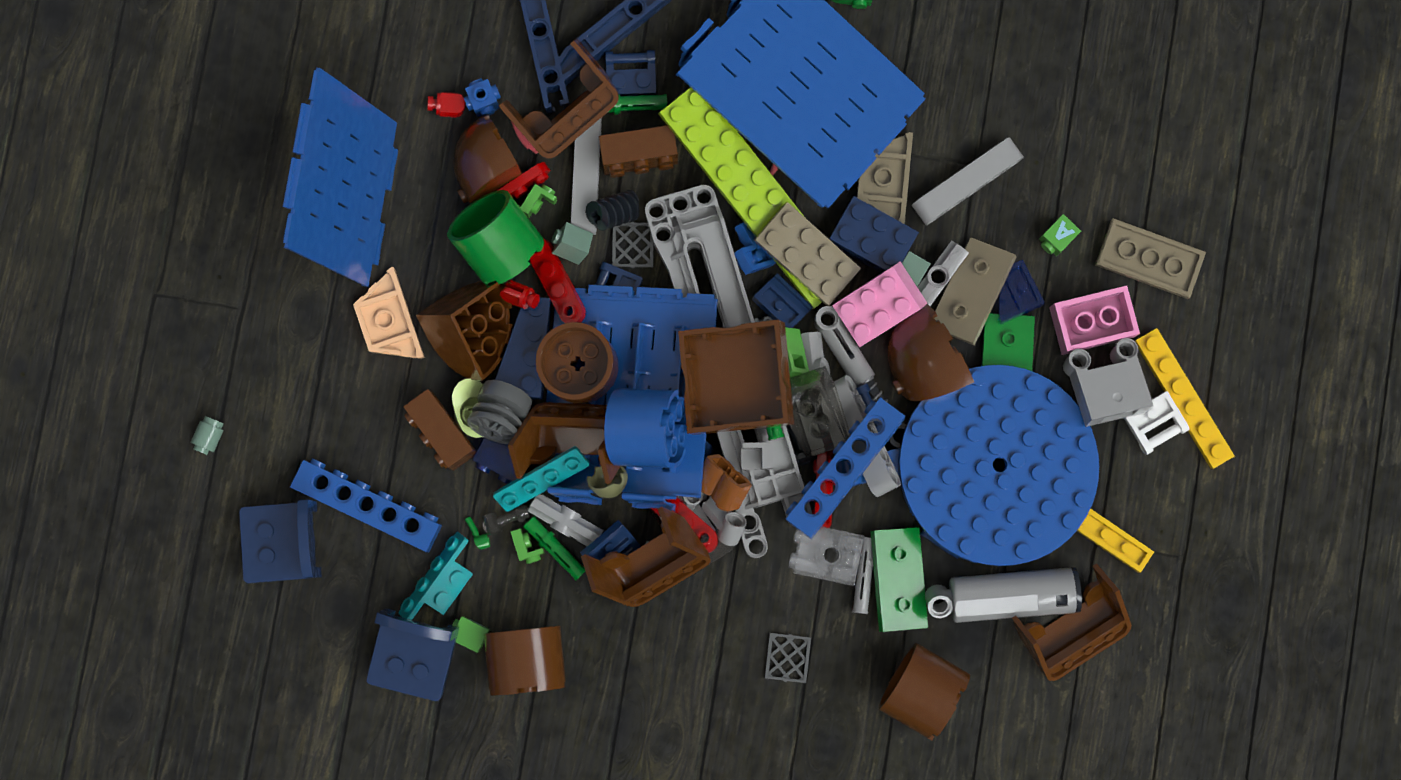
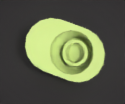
M464 379L458 382L452 393L455 423L468 436L480 438L482 436L469 427L467 419L472 413L473 406L478 403L477 396L483 384L480 381Z

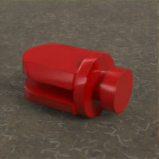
M437 93V99H433V96H428L427 111L436 109V115L442 117H460L464 112L465 100L459 93Z
M508 280L500 292V296L504 301L522 309H527L528 307L534 309L540 301L539 294L534 293L533 288L512 280Z

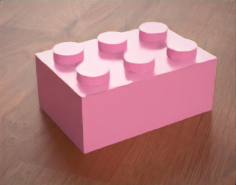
M898 262L832 306L858 346L861 347L919 311L927 304V301L902 263Z
M1127 286L1054 303L1049 307L1062 355L1069 354L1075 349L1085 350L1117 342L1123 338H1134L1140 334Z

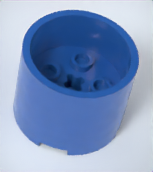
M617 388L613 391L608 401L604 424L606 451L613 465L677 468L680 466L686 452L682 445L685 440L687 426L684 397H679V390Z

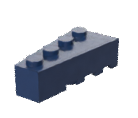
M540 297L539 304L534 309L530 307L520 309L495 379L520 388L532 400H543L544 384L537 373L536 354L542 339L549 332L552 307L550 298Z

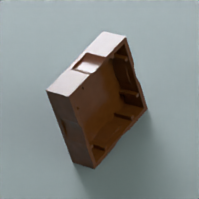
M770 320L744 323L731 328L710 327L678 331L681 368L685 377L684 403L687 434L699 435L794 425L785 322Z

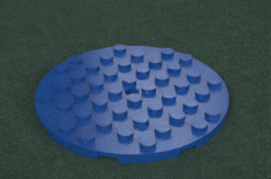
M987 365L969 369L974 383L949 394L923 400L913 411L902 436L900 459L898 462L902 492L911 514L924 529V532L948 552L970 562L985 565L1011 566L1039 559L1063 545L1079 529L1087 517L1096 495L1099 480V456L1096 441L1091 427H1085L1079 406L1061 387L1038 373L1014 366ZM996 458L1003 459L1005 462V470L1003 472L994 470L993 461Z

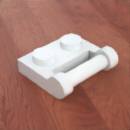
M1168 391L1152 399L1154 406L1147 413L1124 418L1145 455L1153 452V448L1173 436L1189 431L1187 422ZM1173 418L1174 425L1149 440L1145 436L1146 432Z

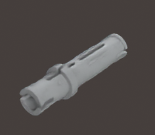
M861 537L859 559H856L858 570L852 612L868 614L873 570L871 538Z

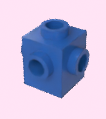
M477 79L472 81L469 87L465 88L468 96L463 98L468 110L474 109L477 117H483L486 114L491 115L500 108L497 102L501 98L496 84L490 85L488 79L484 81L483 79ZM485 94V97L478 98V96Z

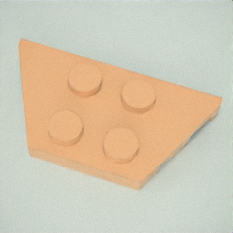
M391 267L377 283L375 282L364 296H361L353 304L368 350L371 353L418 359L425 358L395 268Z

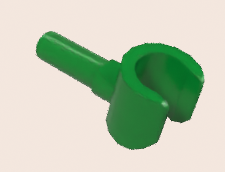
M466 518L465 521L472 531L475 545L479 549L489 548L491 545L488 534L479 535V531L472 518Z

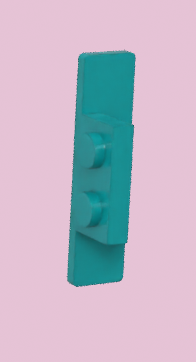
M574 446L526 473L521 479H516L495 491L493 497L506 512H509L548 490V487H553L589 466V460Z
M456 532L454 536L447 540L443 552L432 561L430 570L424 577L419 579L411 596L403 601L399 611L402 618L412 620L424 603L444 615L471 578L473 573L455 561L469 541L461 533Z

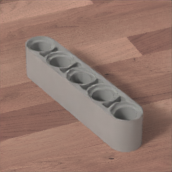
M602 117L575 140L571 224L589 231L593 235H596L597 228L589 222L585 210L589 202L598 200L600 169L599 136H601Z
M1009 137L912 204V207L925 225H928L1017 164L1024 156Z
M845 375L825 386L824 391L832 388L846 433L845 437L848 440L851 436L848 433L850 428L857 420L862 422L867 414L864 413L866 406L861 395L856 390L857 387L850 376ZM873 421L870 422L867 426L868 430L872 433H878ZM856 441L852 445V450L855 453H863L867 448L866 444L862 441ZM884 446L863 473L871 492L876 497L901 485L899 475Z

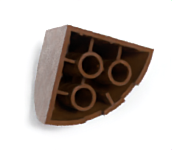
M488 114L470 124L460 136L455 147L453 159L454 172L461 187L457 192L464 204L468 201L472 204L482 196L497 191L521 175L515 158L504 139H501L496 126L489 119Z
M482 281L474 282L447 294L416 315L437 354L450 368L465 378L483 381L502 359L500 355L504 345L509 342L512 324H509V308H512V304L504 301L500 296V292L505 287L506 282L498 284L497 281H493L488 285H485Z
M928 304L896 325L888 346L889 366L895 379L892 381V385L898 395L901 394L910 401L933 399L974 383L963 356L955 346L951 347L949 341L953 340L944 323L941 324L939 320L934 319L937 317V313Z

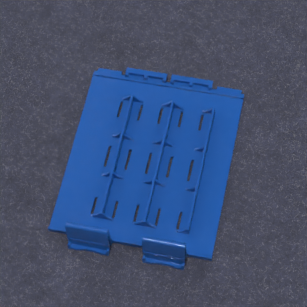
M731 0L732 2L726 14L729 19L720 28L717 26L708 35L714 23L708 18L695 35L682 45L681 50L683 53L679 61L681 69L677 72L676 76L685 81L813 199L819 207L823 208L825 206L828 209L845 188L849 190L876 160L875 155H880L907 125L904 116L906 115L909 118L925 100L923 97L925 93L825 0Z
M316 68L313 73L309 96L311 102L310 105L301 103L293 153L301 155L300 159L293 157L291 159L283 207L291 209V213H288L283 243H285L284 248L347 277L362 286L369 287L372 265L379 264L381 244L385 230V224L380 222L385 190H392L394 170L398 156V150L393 147L397 122L321 68Z
M589 285L588 293L585 288H575L586 309L585 318L581 323L596 328L609 342L611 339V345L617 354L618 374L614 385L607 392L606 405H608L610 396L615 389L627 388L628 385V389H649V386L650 389L670 390L671 388V390H679V397H684L685 377L681 368L678 331L716 327L718 299H714L715 295L687 293L686 298L683 297L682 289L637 287L636 295H634L633 287ZM573 308L568 310L569 316L573 313ZM556 309L554 311L553 329L565 324L559 317ZM634 329V331H633L632 349H631L632 330ZM654 330H655L654 347H653V350H652V346H653V334H654ZM675 331H676V342H675V351H674V340H675ZM578 359L577 363H573V367L577 371H580L582 366L585 367V363L581 359ZM547 389L546 402L570 403ZM605 395L597 401L587 404L605 405ZM685 431V440L682 447L686 449L682 463L677 468L663 469L662 467L623 466L628 474V481L622 491V499L632 503L633 508L658 509L662 506L670 511H675L676 505L667 502L665 499H676L677 496L701 498L706 434L692 435L687 434V431ZM583 454L589 460L588 467L556 484L554 487H548V493L559 497L560 502L602 505V499L592 496L590 493L594 492L587 484V476L592 477L595 467L601 466L598 460L599 455Z

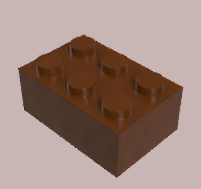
M668 126L599 136L605 175H610L611 178L622 177L625 175V172L634 171L635 174H643L649 172V169L659 167V170H669L674 168L673 165L678 164L675 134Z
M429 389L404 406L407 411L404 414L405 418L412 427L421 430L422 433L419 434V437L427 447L435 449L437 453L433 456L442 468H449L454 471L478 454L436 395Z

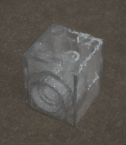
M821 527L812 540H810L796 529L793 543L797 544L796 553L792 552L790 555L788 568H792L791 574L854 586L864 535ZM827 548L834 550L836 558L832 563L824 558V552Z

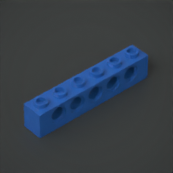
M881 397L877 402L874 400L870 402L864 411L867 415L862 422L857 420L848 431L851 434L846 442L842 440L833 450L834 458L830 463L825 461L817 471L820 476L814 483L812 481L808 482L801 492L804 495L799 503L794 501L786 511V514L789 515L786 521L810 540L816 535L905 420V415ZM872 421H878L882 425V430L878 433H872L867 428L868 424ZM856 441H862L866 444L867 448L863 453H855L852 450V445ZM841 461H847L851 465L850 471L846 474H841L836 469L837 464ZM826 481H831L835 484V490L831 494H825L820 489L821 485ZM815 501L819 504L820 508L816 514H808L805 511V506L808 502Z
M313 458L311 462L303 460L290 486L291 488L414 547L430 552L442 525L437 523V517L427 512L423 516L414 512L416 507L403 501L401 505L392 502L393 496L379 491L377 495L369 491L370 485L359 480L354 484L346 480L347 474L336 469L331 473L324 469L326 464ZM321 476H326L328 486L320 490L317 486V480ZM348 486L351 490V495L347 500H342L339 492L343 487ZM367 497H371L374 502L373 508L369 511H365L362 508V501ZM388 508H393L396 511V518L391 522H387L384 518V513ZM415 518L419 522V528L416 532L410 533L407 530V522Z

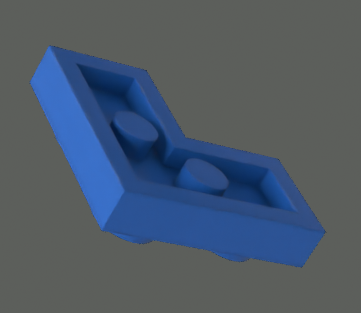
M744 222L735 227L739 241L745 247L736 251L734 255L738 266L745 275L776 264L774 259L754 241L755 235Z

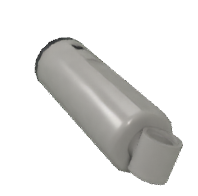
M1076 567L953 577L949 581V589L942 585H933L925 593L928 611L933 617L944 618L951 613L953 621L956 623L1009 619L1015 615L1021 618L1080 613L1082 608L1081 585ZM938 599L944 600L942 603L939 604L934 603V601Z

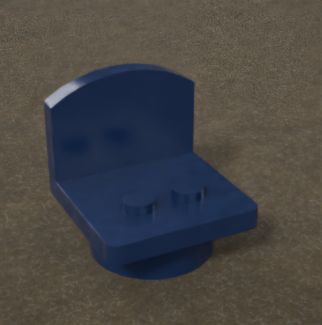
M298 500V503L252 506L240 509L243 579L246 583L322 577L321 567H316L313 512H318L316 501Z
M387 608L377 612L375 623L379 624L380 628L367 676L368 684L432 701L440 700L443 695L459 627L448 625L445 628L398 617L395 616V610Z

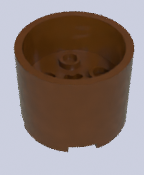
M571 322L555 327L542 339L536 354V369L541 382L550 392L570 403L587 404L597 401L614 385L618 374V358L613 346L600 331L588 324ZM578 359L585 363V367L582 366L580 371L573 367V363H577Z
M560 626L484 634L490 696L565 688L564 682L566 680Z
M915 643L892 676L880 700L878 709L932 741L934 735L938 737L956 710V705L961 697L960 691L964 692L966 690L970 674L920 644Z

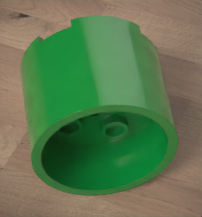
M506 190L491 192L474 201L454 219L447 232L448 239L485 285L493 281L501 284L520 274L530 265L528 260L536 251L540 252L544 245L543 237Z

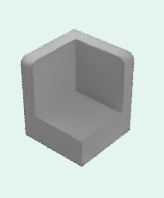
M772 442L741 443V469L772 470Z

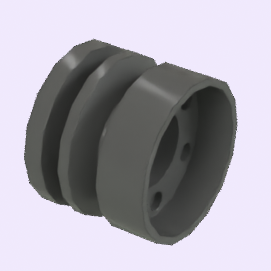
M487 380L481 387L477 396L478 403L473 406L467 423L480 436L497 443L509 444L521 426V421L527 417L532 400L528 394L512 384L499 380Z

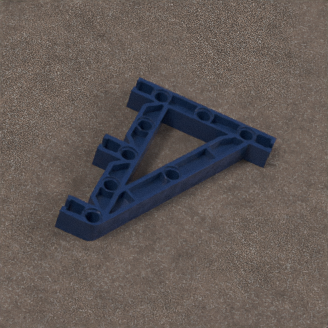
M520 0L546 113L555 112V107H552L551 103H549L548 94L560 91L563 100H560L559 103L565 109L570 105L565 86L580 75L582 67L587 63L571 44L565 48L561 56H558L545 0ZM624 0L578 37V40L594 59L598 61L607 51L614 48L672 0ZM634 6H638L642 9V12L638 15H633L629 10ZM538 28L547 30L546 34L541 37L535 36L534 32ZM550 74L558 77L557 81L552 84L544 81Z

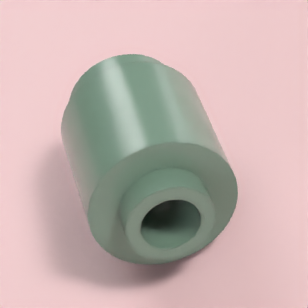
M205 416L203 421L199 422L190 442L195 444L193 449L206 455L209 451L214 452L224 431L221 430L223 423Z

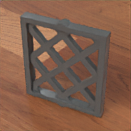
M631 222L613 227L612 265L615 267H631L632 269L653 268V240L651 233L650 242L644 237L650 231L648 223ZM629 226L630 229L624 234L619 227ZM646 226L648 229L641 234L636 227ZM616 231L622 236L617 242ZM632 231L639 236L634 242L627 237ZM624 239L630 244L625 251L619 246ZM641 239L648 245L642 251L636 246ZM616 248L622 253L617 259ZM632 248L639 253L634 259L627 254ZM649 248L650 259L644 254ZM624 256L630 261L629 264H619L618 262ZM642 256L647 263L637 264L636 261Z
M770 633L765 678L783 680L784 682L806 683L811 638L793 636L792 634ZM777 636L786 637L787 641L780 646L775 638ZM795 638L803 639L805 643L797 647L792 640ZM773 641L778 648L771 653ZM790 643L795 651L787 655L783 648ZM807 645L805 658L800 650ZM779 651L786 657L780 663L773 657ZM796 653L803 659L797 665L790 659ZM771 658L776 666L769 671ZM788 660L793 668L786 673L781 665ZM805 663L803 675L798 668ZM778 668L783 676L773 677L771 673ZM796 670L801 678L790 679L789 675Z

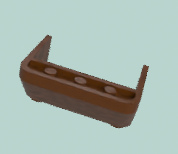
M578 38L570 44L587 63L580 71V80L587 90L554 119L550 120L541 111H532L522 118L508 100L499 105L538 153L545 158L556 157L610 111L619 100L617 89L603 68Z
M551 402L535 405L508 444L516 478L521 479L530 464L542 465L553 459L556 453H563L576 446L585 455H599L598 460L602 467L605 483L610 484L620 466H615L611 463L606 451L604 424L607 405Z
M662 506L658 508L662 520L660 527L663 534L629 555L613 551L607 553L601 560L586 554L581 556L592 592L629 607L645 604L709 565L711 559L707 549L686 519Z
M1097 563L1093 565L1097 581L1091 582L1085 587L1083 593L1085 602L1082 603L1080 613L1065 614L1045 628L1039 622H1030L1024 626L1016 615L1012 617L1020 639L1049 681H1056L1125 637L1131 630L1132 625L1120 590Z

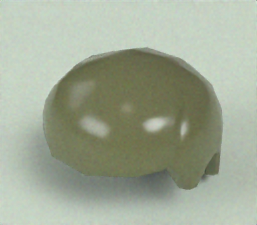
M601 466L595 467L592 477L587 476L588 487L601 498H614L618 496L628 481V474L623 466H620L610 484L605 483Z

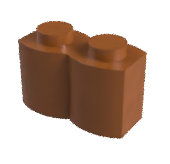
M721 455L707 456L704 461L701 492L710 495L720 510L727 512L738 510L752 486L750 481L740 472L736 471L732 464Z

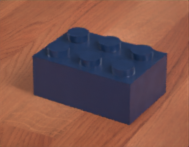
M853 196L829 240L843 253L875 271L883 273L898 262H903L919 232Z

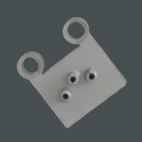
M1130 338L1119 340L1110 352L1112 365L1088 370L1091 357L1083 349L1073 350L1064 361L1063 370L1070 377L1085 427L1147 413L1154 406L1137 357L1138 345L1134 340ZM1119 349L1126 350L1129 356H1123ZM1072 360H1078L1082 367H1076Z

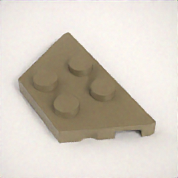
M911 132L893 139L880 155H875L876 160L858 179L857 190L858 199L905 224L913 133Z

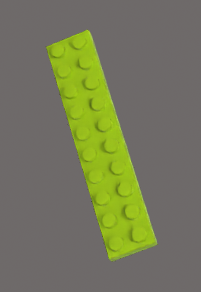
M691 87L658 113L755 237L786 202L803 215L738 131ZM774 259L813 308L822 303L821 300Z

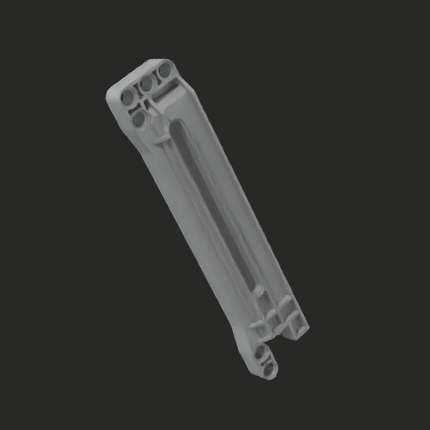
M700 185L649 201L645 207L646 220L654 246L670 275L673 289H682L683 297L686 298L687 293L700 294L688 255L689 250L697 249L702 255L710 285L715 295L714 298L718 299L717 308L723 328L755 322L714 190L710 186ZM701 193H707L710 195L711 200L706 204H702L697 200V197ZM677 200H683L687 203V207L679 211L674 208L673 204ZM653 207H660L663 210V214L657 218L652 217L649 212ZM661 230L668 231L670 238L667 241H660L656 237L657 233ZM786 425L781 426L784 437L768 441L766 428L754 429L758 443L772 442V470H742L741 443H744L741 430L716 433L723 457L732 464L736 471L744 475L752 485L740 508L735 510V512L744 517L752 516L756 521L753 529L747 530L744 528L741 535L744 550L751 558L764 556L768 549L761 520L754 512V508L782 501L786 514L790 505L794 501L799 503L804 496L801 493L804 489V484ZM808 502L805 506V511L808 514H812L810 504ZM752 540L762 542L763 550L761 553L753 554L750 552L749 543Z

